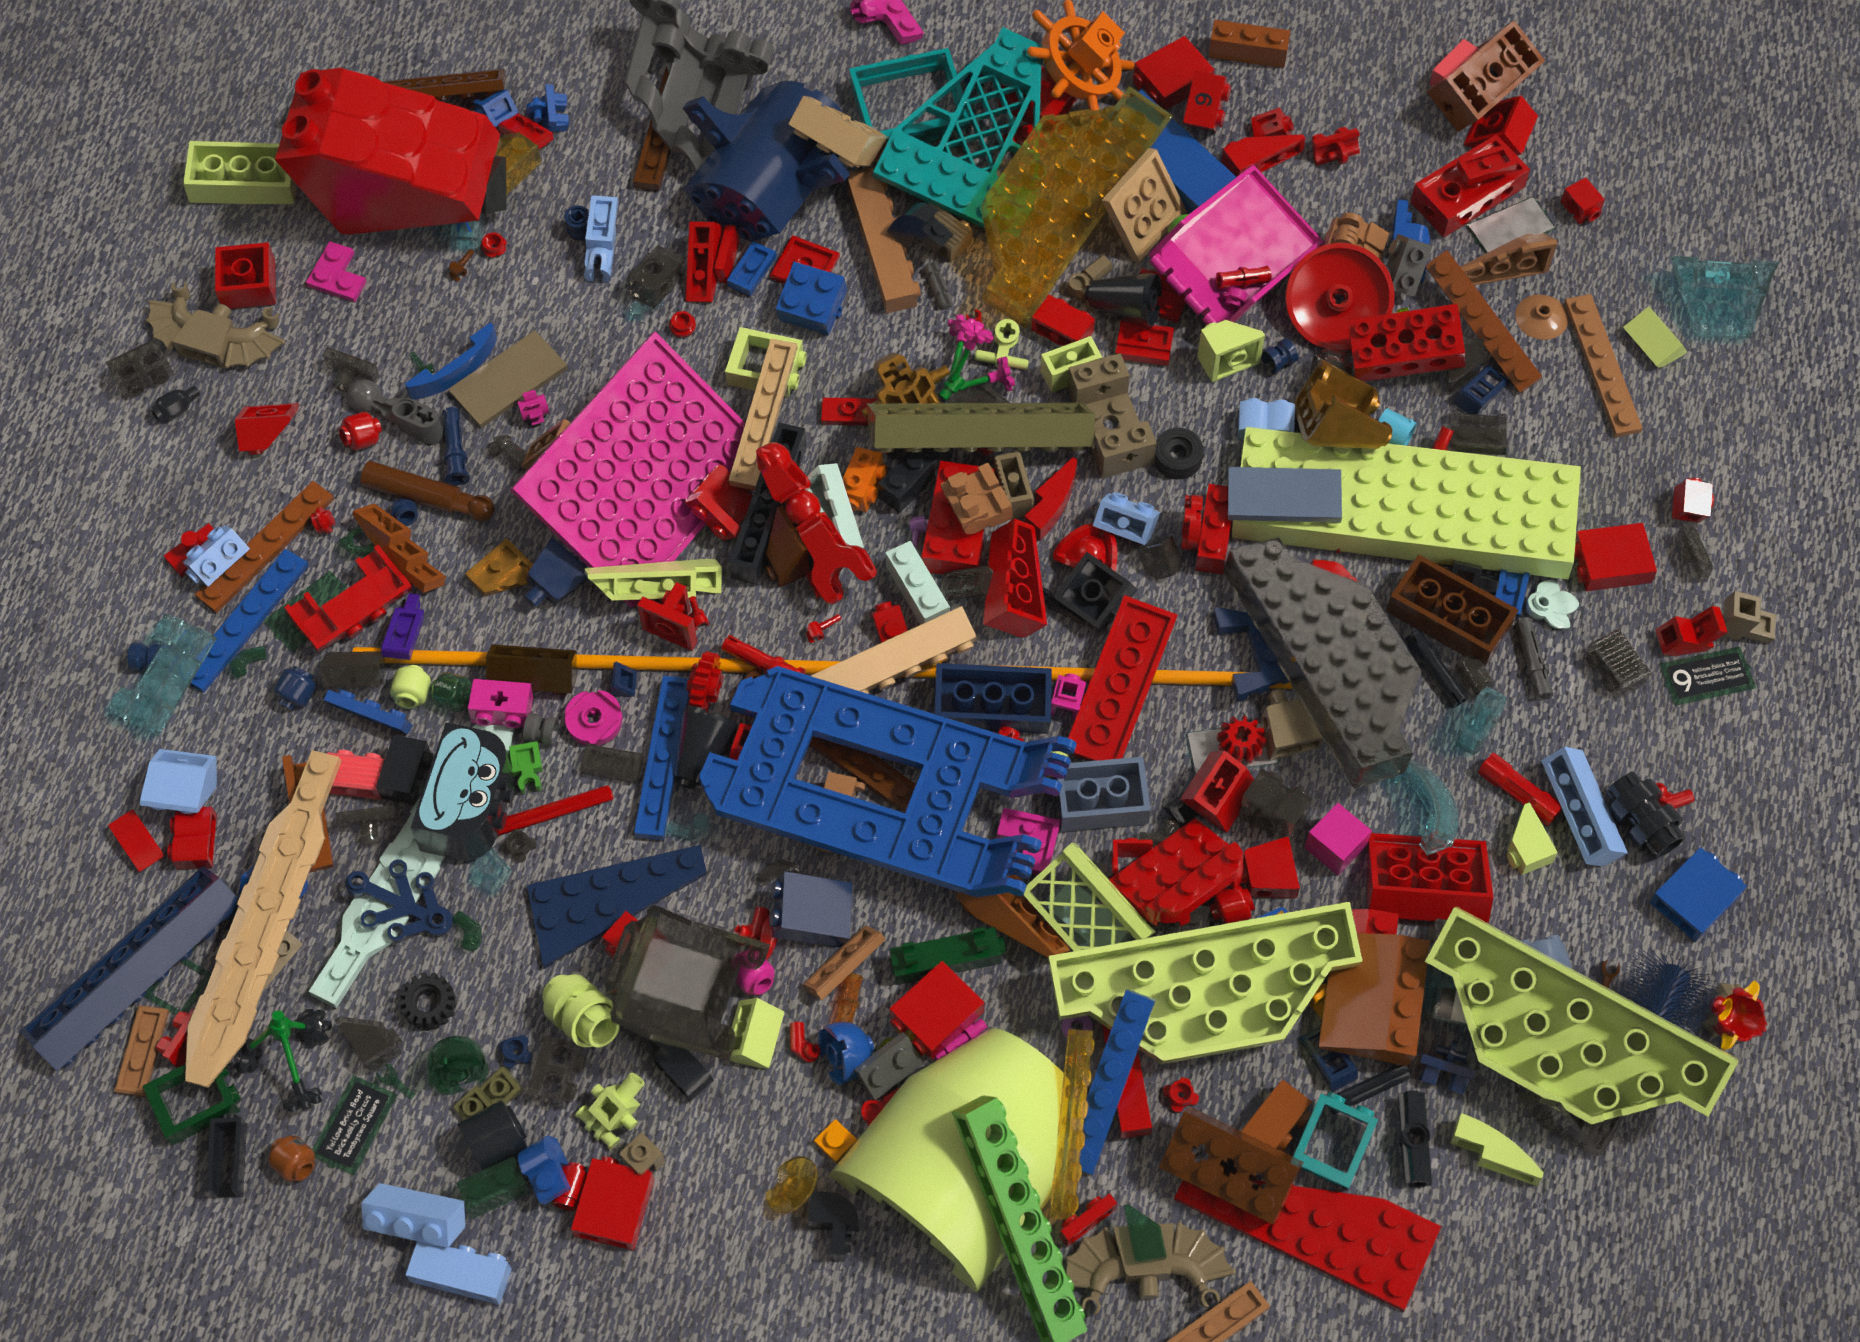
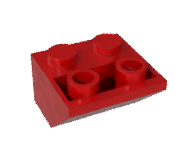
M1212 751L1180 800L1217 828L1228 833L1257 787V783L1247 767L1226 751Z

